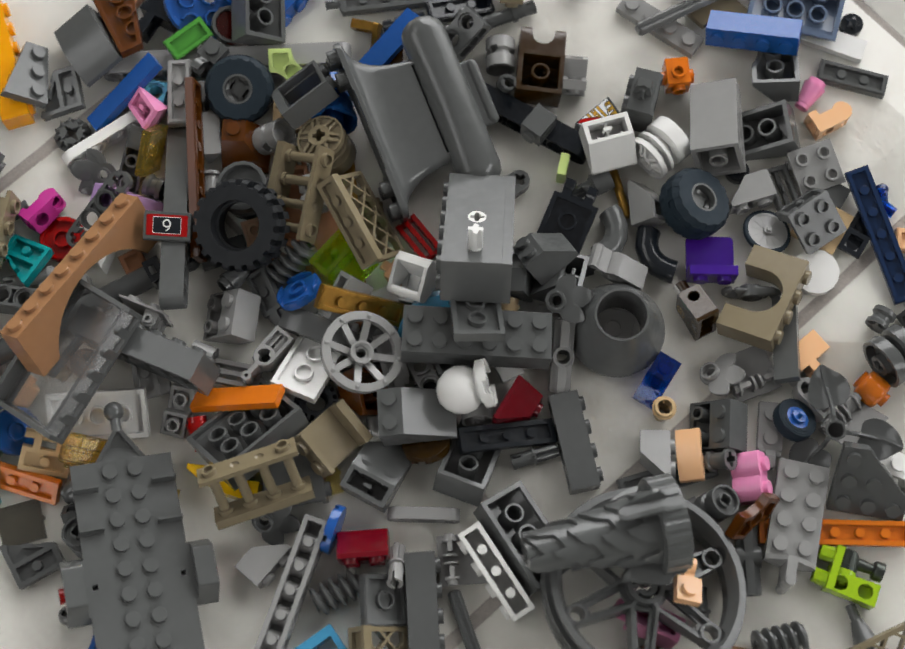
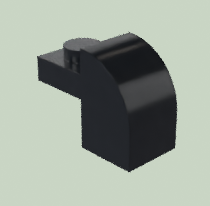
M147 0L140 6L144 16L139 19L143 42L148 44L159 26L174 34L178 29L167 16L163 0Z

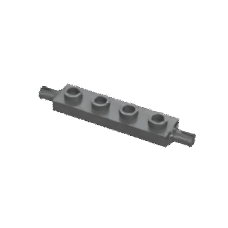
M430 0L325 1L326 10L340 9L343 16L403 10L407 7L409 9L425 7L426 1Z

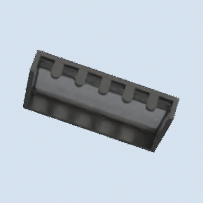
M80 279L67 302L62 317L59 333L60 359L48 374L43 377L27 371L15 355L0 378V406L47 439L62 445L144 316L83 279Z

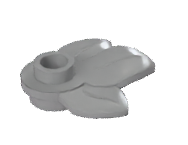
M736 353L723 354L715 363L708 362L701 367L700 379L705 385L709 386V390L714 395H728L730 385H736L745 378L746 372L741 367L734 365L737 359Z

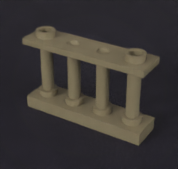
M278 140L267 188L275 190L277 192V199L284 201L285 206L282 207L284 212H286V207L302 210L299 224L286 222V226H290V232L297 233V240L315 244L324 200L316 186L330 176L335 151L321 145H316L315 154L299 152L298 146ZM297 161L313 163L310 177L294 175ZM292 184L307 186L305 200L289 198Z
M294 437L282 439L274 444L197 469L199 488L210 486L218 506L214 507V516L218 530L315 498L310 476L301 478L293 460V457L298 456ZM283 461L291 482L276 486L268 465ZM259 469L267 490L252 494L244 474ZM234 477L243 498L228 502L219 482Z

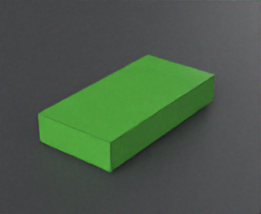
M199 16L163 41L162 44L174 60H180L207 41L210 36L213 37V33Z

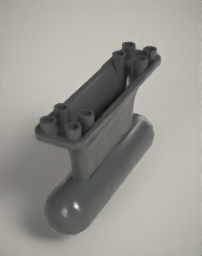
M429 15L417 16L408 22L403 29L401 35L402 45L409 60L390 65L363 64L351 58L344 51L340 43L334 44L333 50L326 52V63L329 71L339 70V73L335 74L336 80L334 81L338 85L336 88L339 94L347 91L351 101H353L383 174V182L379 183L378 191L382 201L389 198L392 200V204H389L387 209L391 222L400 220L401 223L408 221V202L414 189L432 172L449 163L452 164L455 173L474 176L500 175L502 170L499 157L486 128L497 123L499 115L478 64L474 59L459 63L445 26L438 18Z

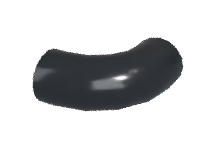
M647 225L638 226L635 250L640 263L648 267L650 275L664 282L672 283L678 261L666 257L660 251L658 245L661 233L658 229Z

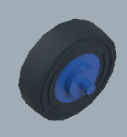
M790 398L783 400L773 411L772 417L776 429L788 440L801 442L808 439L815 432L817 425L815 416L805 403Z

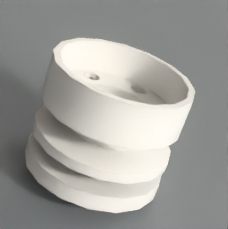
M665 116L657 117L647 126L646 131L640 132L635 137L637 163L646 173L657 179H662L667 172L674 168V163L682 162L691 154L690 141L686 134L674 121Z

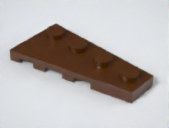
M93 0L123 58L144 49L135 0Z

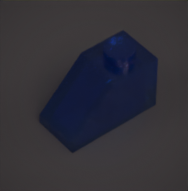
M660 351L632 398L652 410L654 400L663 396L682 363Z

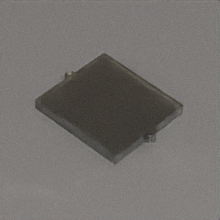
M32 499L0 508L2 545H22L47 538L44 524L46 517L42 514L40 501Z

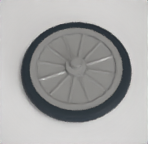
M758 210L749 214L744 221L743 234L751 247L755 244L778 252H782L788 247L791 240L790 228L786 222L779 221L776 213Z

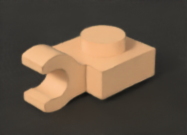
M696 558L693 560L691 569L687 570L686 573H681V575L677 574L673 578L674 603L699 607L702 604V579L694 578L697 568Z

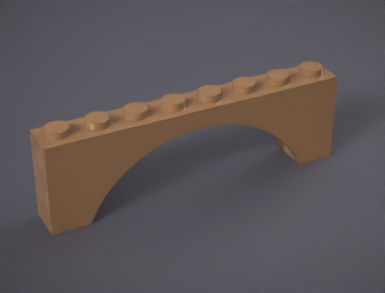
M120 193L0 331V335L27 371L45 377L60 359L59 333L65 307L80 279L95 263L119 250L133 249L148 254L158 242L143 240L145 208L139 197Z

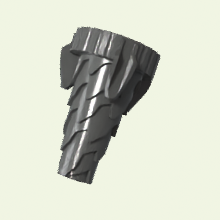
M669 473L642 478L639 480L638 486L630 487L610 501L600 503L589 510L577 513V515L571 518L546 523L543 525L544 528L521 532L522 556L527 568H530L531 572L544 573L570 567L572 571L591 567L604 569L618 566L626 568L622 574L623 582L631 581L638 584L665 586L671 583L676 574L686 573L693 566L694 539L688 509L680 487Z

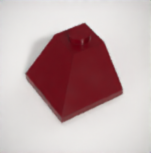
M518 375L495 412L493 424L529 421L533 416L538 417L544 407L541 403L543 395L523 377Z

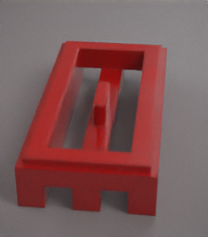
M414 213L407 222L395 227L396 231L417 256L431 260L437 255V240ZM412 223L416 225V227L421 231V233L435 248L434 251L430 248V246L425 242V240L411 225ZM405 228H407L412 233V235L427 251V256L423 254V252L418 248V246L404 231Z

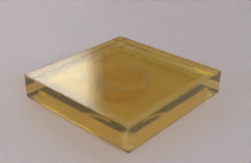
M158 124L142 131L135 176L143 178L160 170L168 125Z

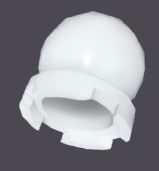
M485 358L474 360L473 368L465 365L453 366L441 375L437 381L436 394L439 403L446 410L454 414H468L476 410L481 403H484L486 408L497 406L498 398L495 383L490 385L487 373L491 372Z

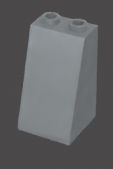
M736 78L690 85V151L696 168L708 171L714 177L746 172L741 97Z

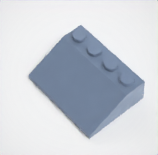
M749 0L747 14L803 20L802 35L835 42L845 0Z

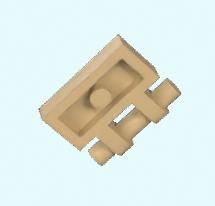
M27 427L25 437L34 438L33 445L23 443L17 469L67 479L73 453L63 450L65 445L75 447L77 437L68 436L62 445L57 443L56 449L41 447L42 440L56 442L47 439L33 428Z

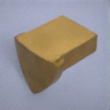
M352 18L350 25L355 31L372 34L371 47L381 37L383 26L380 23Z

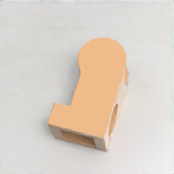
M839 101L833 105L832 109L821 114L817 110L808 113L803 123L816 141L843 127L852 114V108L848 103Z

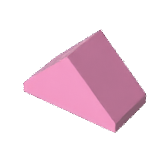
M138 87L127 105L145 130L158 126L167 112V105L142 87Z

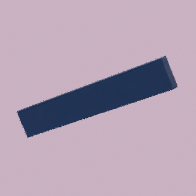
M866 165L845 172L844 176L866 233L870 238L869 241L894 306L904 303L905 259L870 169Z

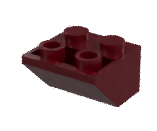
M388 528L337 532V560L341 566H345V569L361 568L360 564L367 563L371 567L386 566L385 562L390 559Z

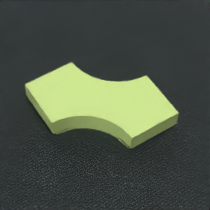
M291 48L268 49L270 73L279 74L288 80L302 69L295 61Z

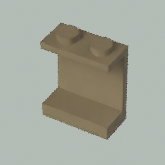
M342 398L330 405L294 438L298 452L310 461L312 470L324 478L332 475L335 472L334 469L359 446L370 441L373 436Z

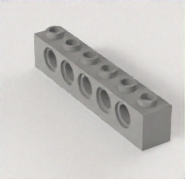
M305 513L254 649L287 648L322 554L320 542H326L323 532L327 523L326 520Z

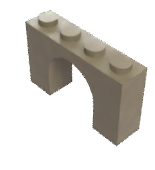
M754 244L745 262L746 276L775 285L781 291L782 296L775 306L758 312L725 303L716 321L717 333L773 352L775 346L780 345L783 339V329L785 325L790 324L793 317L792 310L795 304L799 305L803 295L802 289L804 285L809 284L812 272L809 269V261Z

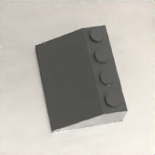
M260 378L252 386L271 384L264 378ZM283 395L278 408L219 411L189 435L186 440L208 464H215L274 444L279 440L295 437L310 423L302 409ZM259 469L245 473L246 480L248 481L259 472ZM234 477L224 480L234 491L238 489Z

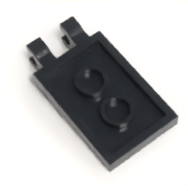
M567 178L562 192L554 191L537 233H562L580 254L599 208L593 206L599 191L589 186L585 199L575 196L573 192L577 181Z

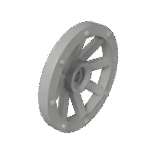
M352 311L343 314L330 324L322 337L320 356L323 367L328 376L338 386L347 391L359 394L377 392L378 389L385 388L396 378L403 364L401 362L402 341L398 332L386 319L375 313ZM363 322L358 341L355 340L348 323ZM372 324L382 330L384 334L369 343L367 342L370 325ZM339 328L349 347L332 341L335 332ZM388 340L390 341L393 355L374 353L377 347ZM331 350L344 354L347 358L335 365L332 360ZM356 352L361 353L362 358H359ZM370 361L392 363V366L384 377ZM353 365V381L345 377L340 371ZM362 367L373 376L376 382L361 383Z

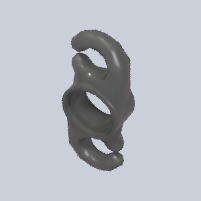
M744 284L734 288V290L729 286L721 290V294L727 298L748 302L759 301L768 296L770 298H777L782 294L775 287L761 286L759 284Z

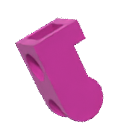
M48 188L41 192L34 203L27 209L22 208L17 215L28 228L41 234L64 210L66 202L54 188Z

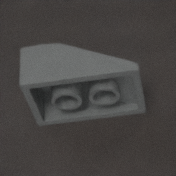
M786 99L742 112L746 161L779 158L785 156L788 152L801 148L794 112Z
M396 387L377 390L378 433L384 446L458 438L456 414L446 410L439 403L436 389Z
M462 419L460 420L457 429L461 427H466L462 424ZM458 438L452 439V444L449 447L450 451L443 458L437 471L433 490L478 507L484 497L501 450L460 454Z

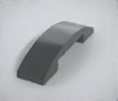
M297 309L293 311L284 310L277 325L296 336L301 335L321 344L325 331L333 321L312 312ZM339 328L335 332L332 341L349 347ZM351 330L355 340L358 341L360 334ZM356 352L357 356L362 358V354Z

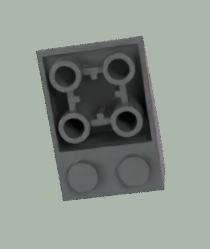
M368 441L351 463L339 485L343 491L385 513L413 463L407 460L402 444L384 446L382 441Z

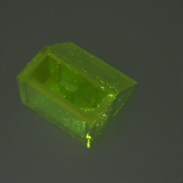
M340 229L309 260L312 269L332 286L341 270L364 281L379 265L377 263L368 269L362 270Z

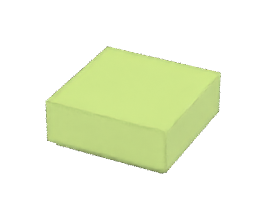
M561 152L556 176L557 183H565L570 161L568 153Z

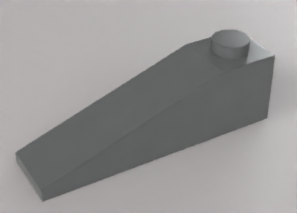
M758 51L756 60L751 68L752 86L774 102L784 99L787 102L798 101L800 89L798 53L797 56Z

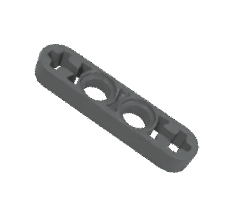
M117 170L109 175L68 230L66 240L71 247L77 244L75 242V233H81L84 227L86 229L91 228L92 225L87 222V215L90 212H94L99 218L108 208L101 204L102 195L108 193L112 197V202L118 196L114 191L108 189V187H116L118 184L117 177L124 176L123 182L125 185H119L115 191L119 194H127L133 182L128 172Z

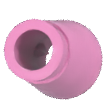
M810 76L808 80L804 81L795 107L803 112H807L825 92L826 84L819 78Z

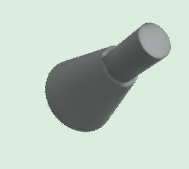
M855 603L847 605L845 608L851 620L853 644L855 646L875 636V634L860 617Z

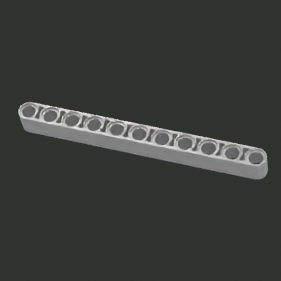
M347 42L234 46L228 47L230 53L227 56L247 55L259 60L269 70L268 49L291 48L295 61L302 68L315 60L319 67L323 64L329 71L326 63V52L333 50L334 44L340 43L344 51L351 57V45ZM200 48L194 49L180 60L190 59L192 63L198 58L196 52ZM168 50L138 51L123 58L104 75V78L111 82H121L149 52L163 67L153 80H167V60H174ZM210 65L201 77L193 72L194 68L192 67V77L207 78V74L212 66Z

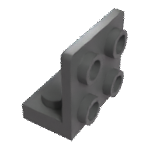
M812 188L776 212L779 221L791 224L805 253L811 255L847 230L827 190Z

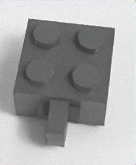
M637 67L635 75H630L620 113L628 112L633 131H646L647 126L652 123L664 76L660 72Z

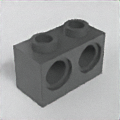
M469 6L461 8L456 13L455 19L451 24L445 26L451 43L453 38L458 35V42L453 48L460 61H463L492 29L483 17ZM473 18V26L468 29L467 23Z

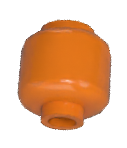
M865 371L853 384L855 387L854 392L858 393L862 398L861 401L869 407H874L876 404L881 407L891 397L888 394L890 384L875 371L870 373Z

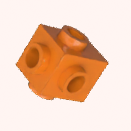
M688 57L667 58L664 60L662 72L660 73L664 75L661 86L665 87V94L681 95L688 92L691 83H694V71L689 69Z

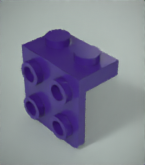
M707 237L702 240L686 238L685 264L687 283L734 284L738 276V265H734L732 238Z

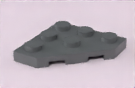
M848 441L843 442L826 502L827 509L902 521L905 514V493L896 484L893 476L884 464L879 461L869 445Z

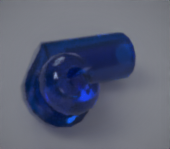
M885 184L876 185L887 216L891 218L897 211V208L888 202L889 188Z

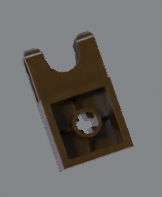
M521 27L515 73L517 84L514 88V98L526 104L537 105L539 103L542 106L558 108L563 87L566 32L555 31L553 41L542 44L533 38V29L531 27Z

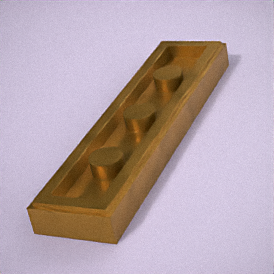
M321 283L313 306L317 309L342 315L352 311L372 312L386 319L391 325L399 327L403 318L404 305L406 304Z

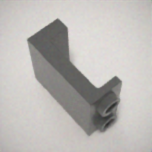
M298 454V456L293 457L300 477L310 476L315 498L292 506L317 502L329 503L328 496H332L330 481H326V477L323 478L317 475L312 470L311 463L305 456ZM283 461L268 465L276 486L291 482Z

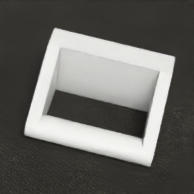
M399 251L394 258L387 291L419 303H425L435 289L436 275H440L437 274L435 262ZM409 273L422 277L418 292L400 286Z

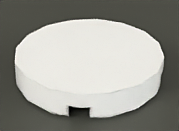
M818 249L811 255L806 254L804 251L797 256V258L809 261V269L812 272L809 284L804 285L802 289L803 293L819 296L825 295L834 288L839 280L840 270L837 261L832 255Z

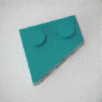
M14 234L8 243V254L5 258L23 285L29 287L55 253L50 247Z

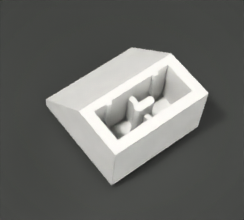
M627 111L581 124L578 133L592 176L637 164L635 136Z

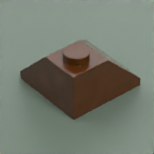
M223 119L221 133L222 171L233 162L247 161L254 163L262 169L264 174L269 175L271 155L260 154L252 142L253 131L261 125L248 120Z
M354 368L342 374L353 381ZM362 368L361 383L376 382L373 376L365 368ZM338 386L340 399L343 398L347 405L358 415L378 416L377 392L359 394Z

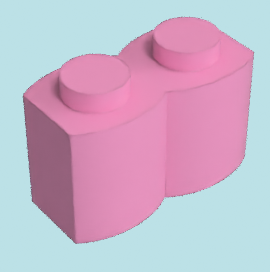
M759 450L736 453L737 466L734 470H731L732 488L739 497L740 506L754 504L762 493H773L772 483L767 479V470H770L768 456Z

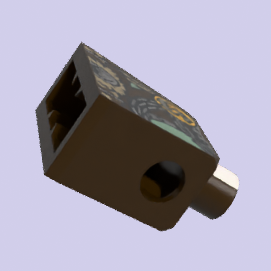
M686 280L678 282L673 287L677 293L676 309L693 339L696 341L716 331L719 310L699 284L690 287Z

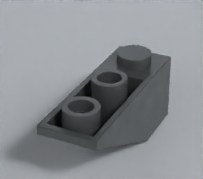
M140 123L131 124L119 171L128 172L132 177L133 182L129 192L139 193L157 153L162 134L161 129L154 127L145 130ZM124 176L117 177L118 184L116 187L125 185L123 182Z

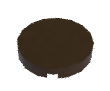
M452 440L402 444V449L407 460L412 463L419 464V462H425V464H432L448 454Z

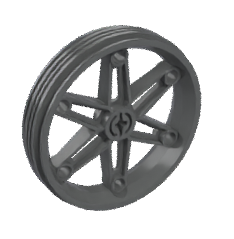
M628 488L596 496L575 509L567 518L589 510L600 503L608 502ZM684 499L691 521L693 537L705 549L694 553V558L697 559V570L694 578L702 579L717 571L720 579L723 607L719 627L694 606L674 603L673 583L661 586L638 584L631 581L623 582L622 577H618L609 568H590L609 586L567 607L562 587L563 569L541 573L542 604L546 620L557 643L562 649H595L578 629L625 614L627 649H638L637 612L648 613L644 649H655L658 621L691 640L700 648L732 649L743 625L747 595L743 568L728 536L724 534L725 532L707 513ZM705 557L711 559L713 565L708 564ZM639 586H640V588H648V587H650L648 590H646V589H642V590L639 589V590H637ZM620 592V596L624 601L623 604L590 613L588 609L590 606ZM667 599L696 624L695 627L692 628L662 609L661 606ZM570 612L578 614L580 621H574L570 617ZM704 631L711 634L712 640H708L704 636Z

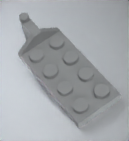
M781 457L778 461L773 494L780 498V501L769 517L763 561L780 568L776 592L782 595L796 583L797 571L813 572L816 569L830 468Z

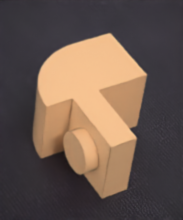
M814 329L799 341L800 374L804 371L806 377L810 378L817 367L821 365L817 359L830 348Z

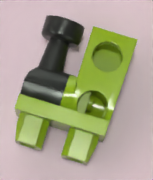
M821 545L817 559L828 562L829 565L827 571L816 567L811 574L810 581L821 586V591L856 603L867 610L874 608L881 585L856 577V572L860 571L870 574L871 580L880 583L886 570V564L876 561L874 564L866 562L859 558L856 551L842 545H837L836 547Z

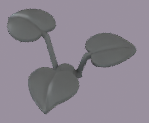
M825 365L817 367L809 382L808 398L811 404L818 410L830 407L831 421L825 427L827 437L820 446L812 438L795 442L789 452L790 460L829 468L832 458L823 449L831 439L840 440L846 435L860 437L857 443L869 445L879 461L902 451L904 445L895 428L881 419L872 418L865 420L861 426V432L848 430L845 422L836 419L834 405H843L848 400L850 385L840 373Z

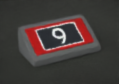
M145 210L143 240L191 243L193 235L192 225H195L193 215L187 212Z

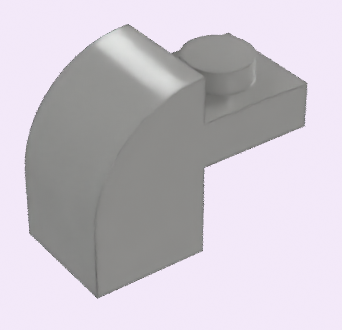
M565 55L562 95L584 96L587 82L588 57Z

